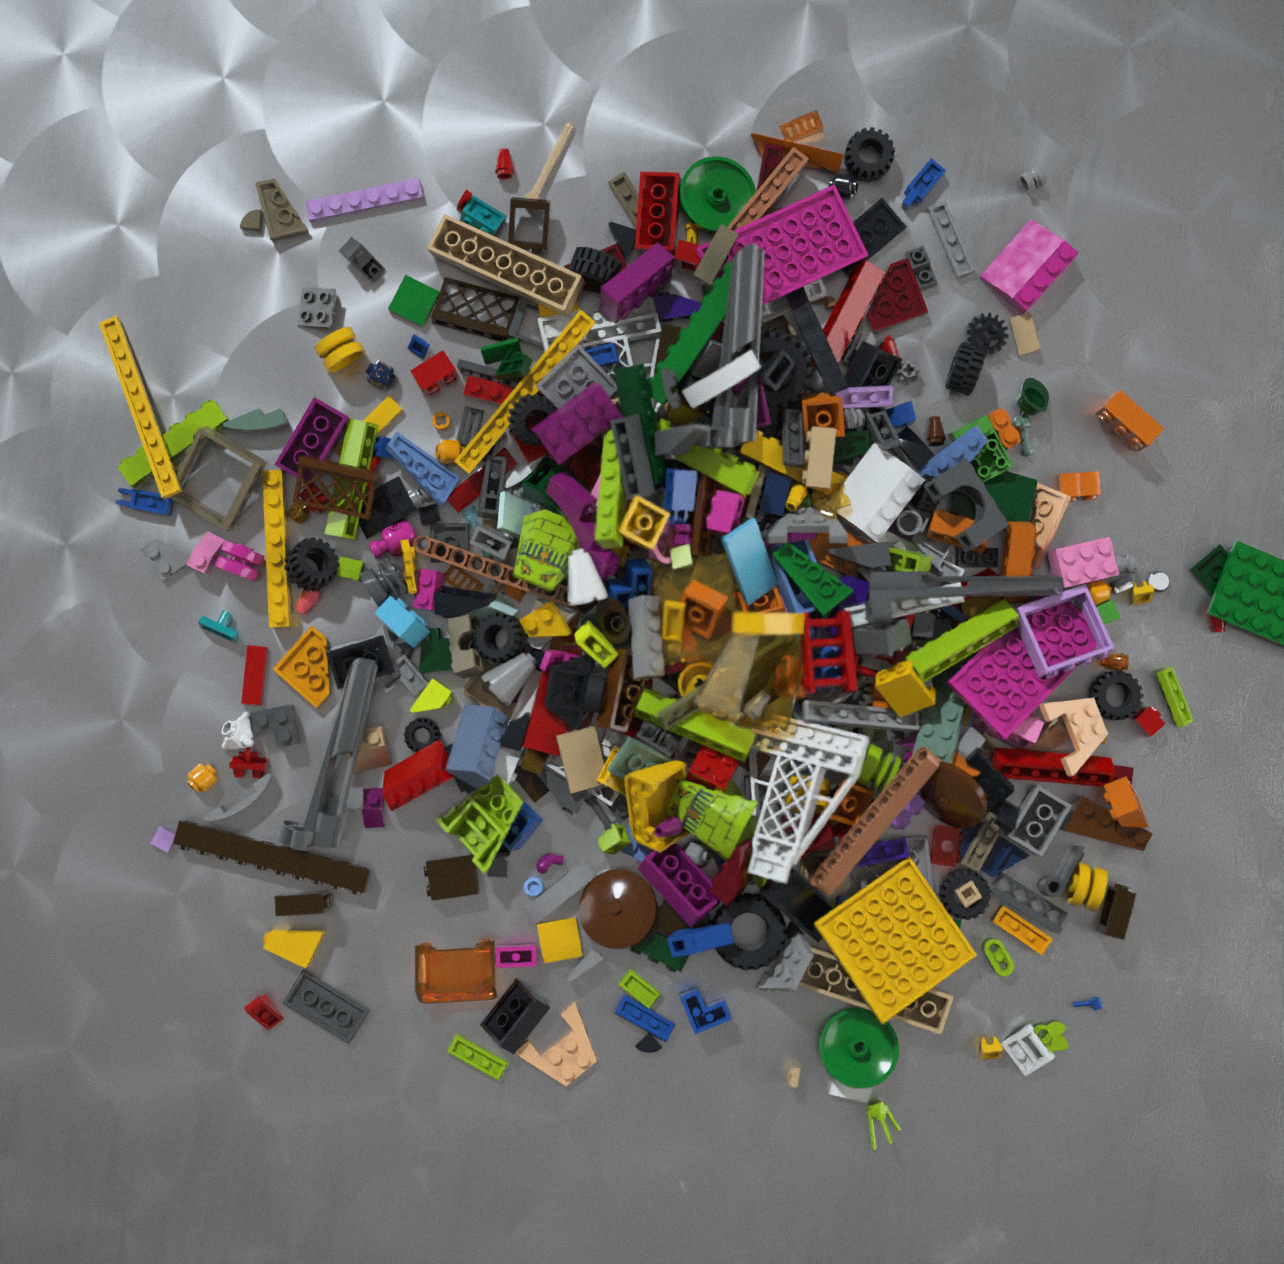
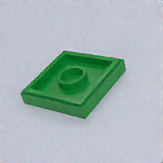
M405 274L388 310L423 327L439 297L440 291Z

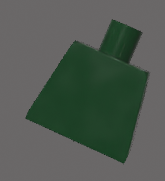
M430 628V640L421 641L419 672L430 673L452 670V654L449 649L450 638L441 639L440 628Z

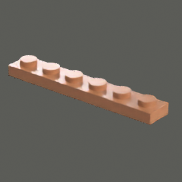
M793 147L727 228L734 231L762 218L805 166L809 158Z

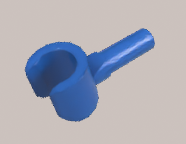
M1093 997L1083 1002H1074V1007L1091 1005L1094 1011L1103 1008V1004L1098 997Z

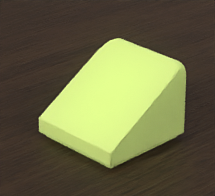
M689 544L670 549L673 570L693 566Z

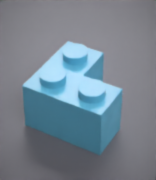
M389 596L375 614L401 639L415 649L430 633L425 627L428 623L413 610L408 612L405 609L407 605L400 598L395 600L392 596Z

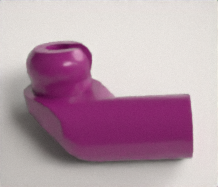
M544 855L536 864L538 873L545 874L552 864L563 865L564 855Z

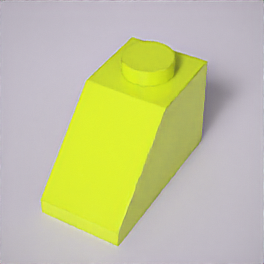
M589 620L575 633L576 643L602 667L605 668L619 655L605 638L604 634Z
M432 678L410 711L417 713L440 709L443 706L447 707L453 700L451 696L453 692Z

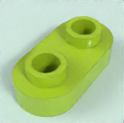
M997 939L987 940L983 950L995 972L1000 976L1012 974L1014 963L1002 942ZM992 945H996V951L994 952L990 951ZM1002 962L1006 963L1005 969L1000 968Z

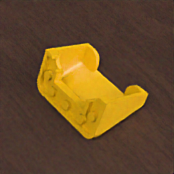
M674 760L636 770L625 776L624 781L631 834L639 844L662 852L691 833L684 827L675 836L659 838L654 833L655 827L670 817L666 810L677 787L676 779L681 780L686 776L685 763Z

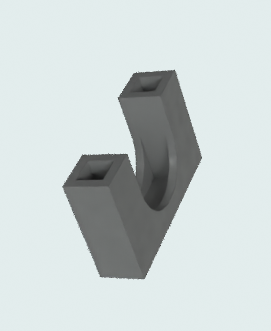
M967 458L923 485L933 502L950 492L958 491L966 494L974 503L976 517L973 524L956 535L965 552L977 547L1009 526L1005 516L998 509L994 499L986 490L984 483L979 479Z

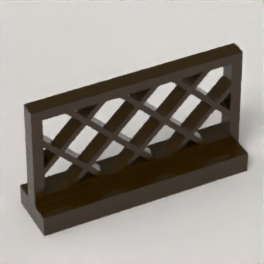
M444 277L435 310L432 312V324L499 342L509 339L508 332L518 306L519 297ZM447 284L455 285L458 291L448 295L446 291ZM469 289L474 290L477 296L467 300L463 292ZM461 294L465 302L455 307L451 299ZM488 294L492 295L496 301L486 306L482 297ZM479 299L483 308L474 312L470 304ZM505 300L514 301L513 306L507 310L501 304ZM449 301L453 309L447 312L440 310L441 304ZM498 304L502 313L493 317L489 308ZM468 306L471 314L466 317L461 316L458 310ZM486 311L490 319L483 322L476 315ZM505 315L508 320L507 327L498 326L495 320Z

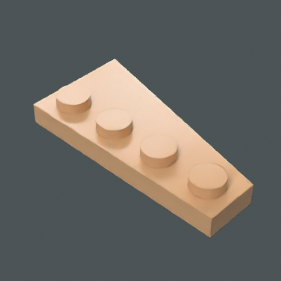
M1037 483L1036 490L1038 491L1036 499L1033 501L1032 507L1034 509L1029 522L1036 527L1038 533L1037 539L1034 540L1035 558L1032 559L1031 566L1039 569L1071 496Z

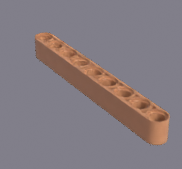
M418 536L413 542L414 549L421 554L560 604L575 606L569 605L566 600L568 586L559 583L556 586V594L550 596L546 589L539 586L534 590L531 589L529 582L519 579L516 583L512 582L511 575L514 573L515 567L428 536ZM425 539L428 542V547L422 550L420 543ZM444 546L446 554L441 557L438 554V549ZM460 552L465 557L462 563H458L456 560V556ZM477 559H481L483 562V566L479 570L474 565ZM497 565L501 568L499 576L493 574V568Z
M926 747L919 748L812 874L810 879L811 885L826 895L831 894L936 771L940 765L938 756Z

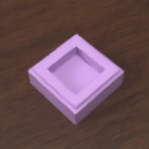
M159 826L150 844L168 853L173 846L175 833Z

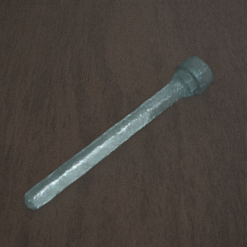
M472 505L460 512L462 517L469 521L474 532L479 524L476 520V507ZM481 549L484 557L493 559L491 553ZM497 566L493 568V574L495 576H499L500 574L497 569ZM505 585L499 590L503 595L505 594L503 593L506 588Z

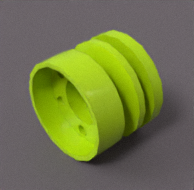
M870 743L866 749L859 777L855 782L865 786L871 779L873 780L871 787L873 791L881 784L879 788L880 794L899 772L901 758L896 756L890 763L892 753L889 752L882 759V748Z

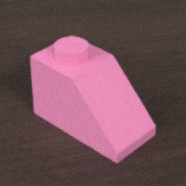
M207 532L195 546L186 565L209 575L225 539Z

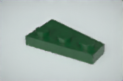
M870 430L844 431L845 436L835 437L833 465L867 452L870 449Z

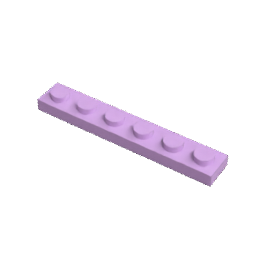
M416 178L305 201L308 219L312 222L424 198L420 179Z

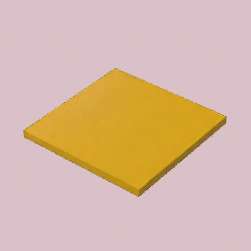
M910 856L813 923L881 1024H884L977 956Z

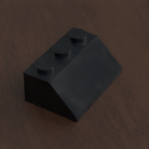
M862 341L844 377L848 387L890 386L903 359L876 345Z
M516 978L480 1026L499 1047L515 1054L551 1007L539 995Z

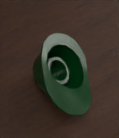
M1028 378L1023 382L1021 393L1017 399V405L1022 410L1021 416H1035L1040 412L1046 411L1049 393L1040 381Z

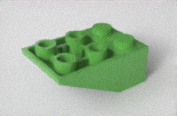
M987 414L948 434L953 443L977 425L989 440L970 462L983 483L1014 467Z

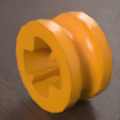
M437 412L432 418V423L436 429L445 430L450 426V418L444 412ZM443 416L446 417V419H444L446 424H440V426H438V421H436L437 418H442Z

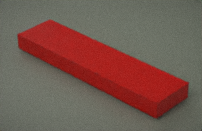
M505 447L495 455L507 458L505 474L518 464ZM485 464L448 496L447 501L457 513L461 512L480 496Z

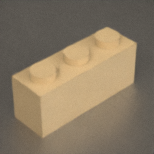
M812 426L811 431H807L806 443H809V451H805L804 455L807 471L803 470L802 482L805 483L806 488L830 489L836 436L835 428Z

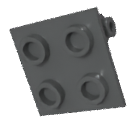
M303 288L297 326L323 327V329L330 330L331 326H333L332 315H335L333 309H336L333 306L337 298L336 289Z
M647 721L643 722L640 731L635 736L668 757L671 756L683 736L664 730Z

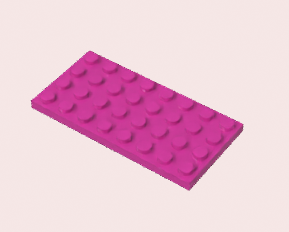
M834 184L734 230V232L738 233V236L714 278L712 285L717 278H722L725 273L723 269L729 261L732 262L734 256L750 243L756 244L765 251L762 306L868 256V253ZM711 241L695 249L700 261Z
M1051 595L1034 596L1028 603L1043 599ZM1071 601L1026 616L1048 667L1092 652L1097 647L1083 613ZM1015 628L983 647L946 684L1004 741L1074 669L1068 672L1060 670L1057 675L1051 678H1047V676L1039 678L1019 631Z

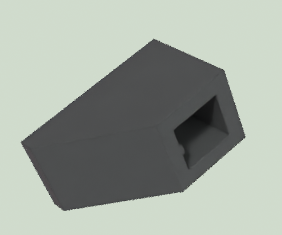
M352 237L339 250L346 260L370 282H373L385 269L361 243Z

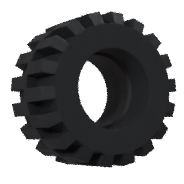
M870 127L868 131L866 128H863L861 132L857 131L854 136H851L844 153L845 166H848L849 173H854L855 178L861 177V181L868 179V182H871L874 178L876 180L880 179L882 175L884 176L888 172L894 160L895 147H892L893 141L892 139L888 140L889 135L887 133L885 135L881 134L883 131L881 129H878L877 132L874 131L875 128ZM864 146H872L878 150L880 160L876 163H866L860 158L858 151Z
M577 247L568 270L581 275L585 283L601 288L620 273L622 263L603 251L590 247Z
M965 342L958 346L946 378V389L966 396L973 392L985 361V349Z
M527 394L525 398L522 396L518 398V403L514 401L512 404L514 408L509 409L508 413L511 415L508 417V422H510L508 426L512 434L521 442L529 446L539 447L541 442L533 431H529L525 427L526 416L531 411L539 409L543 412L544 419H546L558 408L543 396Z
M311 537L310 539L305 538L300 541L287 554L284 561L286 563L284 568L288 571L286 575L292 579L290 582L292 584L296 583L299 589L303 587L304 591L312 590L314 592L322 589L338 573L339 563L336 561L339 558L338 555L334 554V548L331 549L329 547L330 544L328 542L323 543V540L320 538L316 540L315 537ZM305 558L311 559L317 565L318 571L311 569Z
M492 613V615L485 616L486 620L481 619L479 622L481 625L475 629L478 632L474 634V638L477 639V642H474L475 647H479L477 651L479 654H483L482 657L496 663H505L519 654L525 653L524 646H528L526 638H529V636L525 633L517 617L503 613ZM504 627L507 632V642L499 649L495 638L497 632Z
M1125 671L1106 672L1098 676L1096 681H1093V688L1089 690L1090 698H1094L1100 715L1103 718L1124 720L1125 718L1132 717V714L1137 713L1139 710L1137 708L1142 705L1140 699L1143 698V694L1140 693L1142 686L1137 684L1139 681L1133 678V675L1130 673H1125ZM1112 684H1119L1125 691V701L1120 707H1113L1107 701L1106 693Z
M956 869L942 879L943 883L939 886L940 893L938 894L941 903L952 916L965 920L975 919L979 914L985 912L984 909L986 907H989L988 901L991 900L989 893L991 889L987 885V880L979 873L969 869ZM972 880L982 898L965 908L955 901L954 892L958 885Z

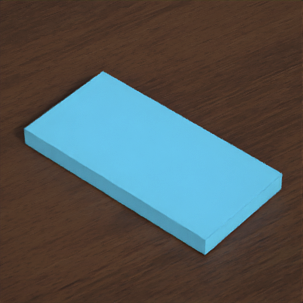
M749 519L722 538L745 604H752L778 585L756 519Z

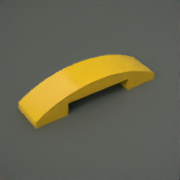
M733 612V633L804 634L805 613Z

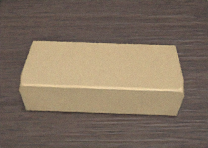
M1031 312L1010 318L1018 356L1038 352L1040 347Z

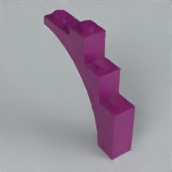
M564 471L551 477L546 493L566 515L574 530L580 549H584V552H589L601 581L604 583L608 575L611 576L617 571L620 557L610 548L603 549L595 540L597 518L593 513L595 512V505L598 499Z

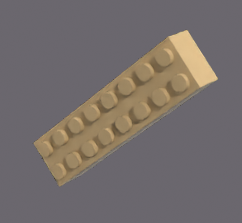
M446 214L443 215L427 246V250L432 256L566 317H569L585 285L581 275Z
M810 946L814 956L798 986L871 1010L835 955ZM932 988L892 1018L941 1035L954 996Z

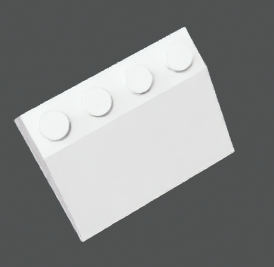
M873 443L826 506L869 541L878 543L925 479L902 461Z

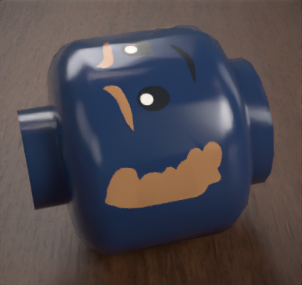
M380 360L376 361L375 364L370 363L365 372L368 374L367 381L379 389L389 388L396 376L393 374L394 369Z

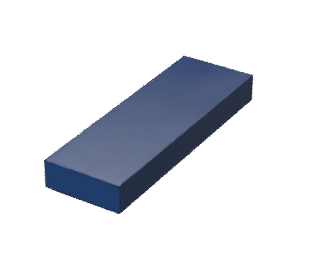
M625 995L614 1012L615 1015L665 1043L676 1025Z

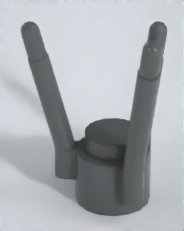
M865 318L859 322L856 334L852 338L847 352L842 357L849 365H851L858 351L856 347L863 335L860 330ZM882 338L875 345L879 347L885 339Z

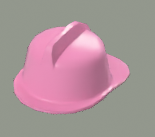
M669 519L666 521L654 549H648L649 559L659 560L666 564L672 562L670 549L677 548V546H673L675 533Z

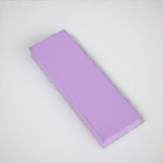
M892 385L848 387V389L833 394V396L842 398L843 409L893 406Z

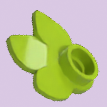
M1054 1021L1048 1025L1040 1024L1034 1027V1032L1037 1036L1040 1031L1045 1032L1044 1037L1040 1038L1038 1036V1038L1048 1051L1054 1054V1051H1062L1069 1048L1067 1040L1062 1035L1066 1030L1064 1024Z

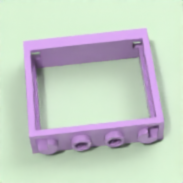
M1086 584L1063 591L1061 595H1051L1015 609L1019 614V626L1017 629L1039 678L1043 676L1051 678L1057 675L1060 670L1068 672L1076 668L1075 665L1077 664L1084 666L1093 662L1092 659L1098 658V660L1104 659L1114 649ZM1076 599L1098 646V650L1048 667L1026 616Z

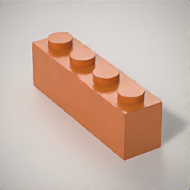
M1007 521L1009 526L1006 528L1001 576H1032L1033 568L1031 562L1035 558V548L1033 546L1034 540L1037 539V529L1031 522ZM1000 596V599H1005L1007 603H1027V597L1029 596Z

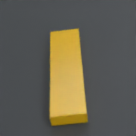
M388 396L363 421L379 425L378 435L403 409ZM344 439L333 449L339 456H341Z

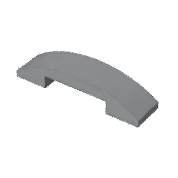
M268 773L253 783L257 791L228 811L224 806H219L203 817L204 820L212 821L231 817L249 808L269 788L274 774Z
M584 860L542 895L523 908V910L534 924H537L597 875Z

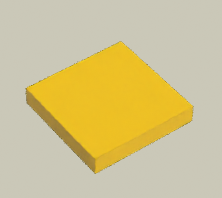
M576 917L537 924L544 963L583 957Z

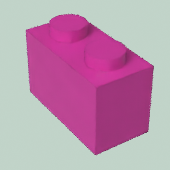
M717 490L716 496L712 498L711 514L706 519L707 529L711 533L726 536L737 528L744 504L742 496Z
M419 568L416 583L417 593L414 595L413 602L414 608L434 611V592L442 585L444 586L445 573Z
M537 944L497 945L496 968L537 966Z

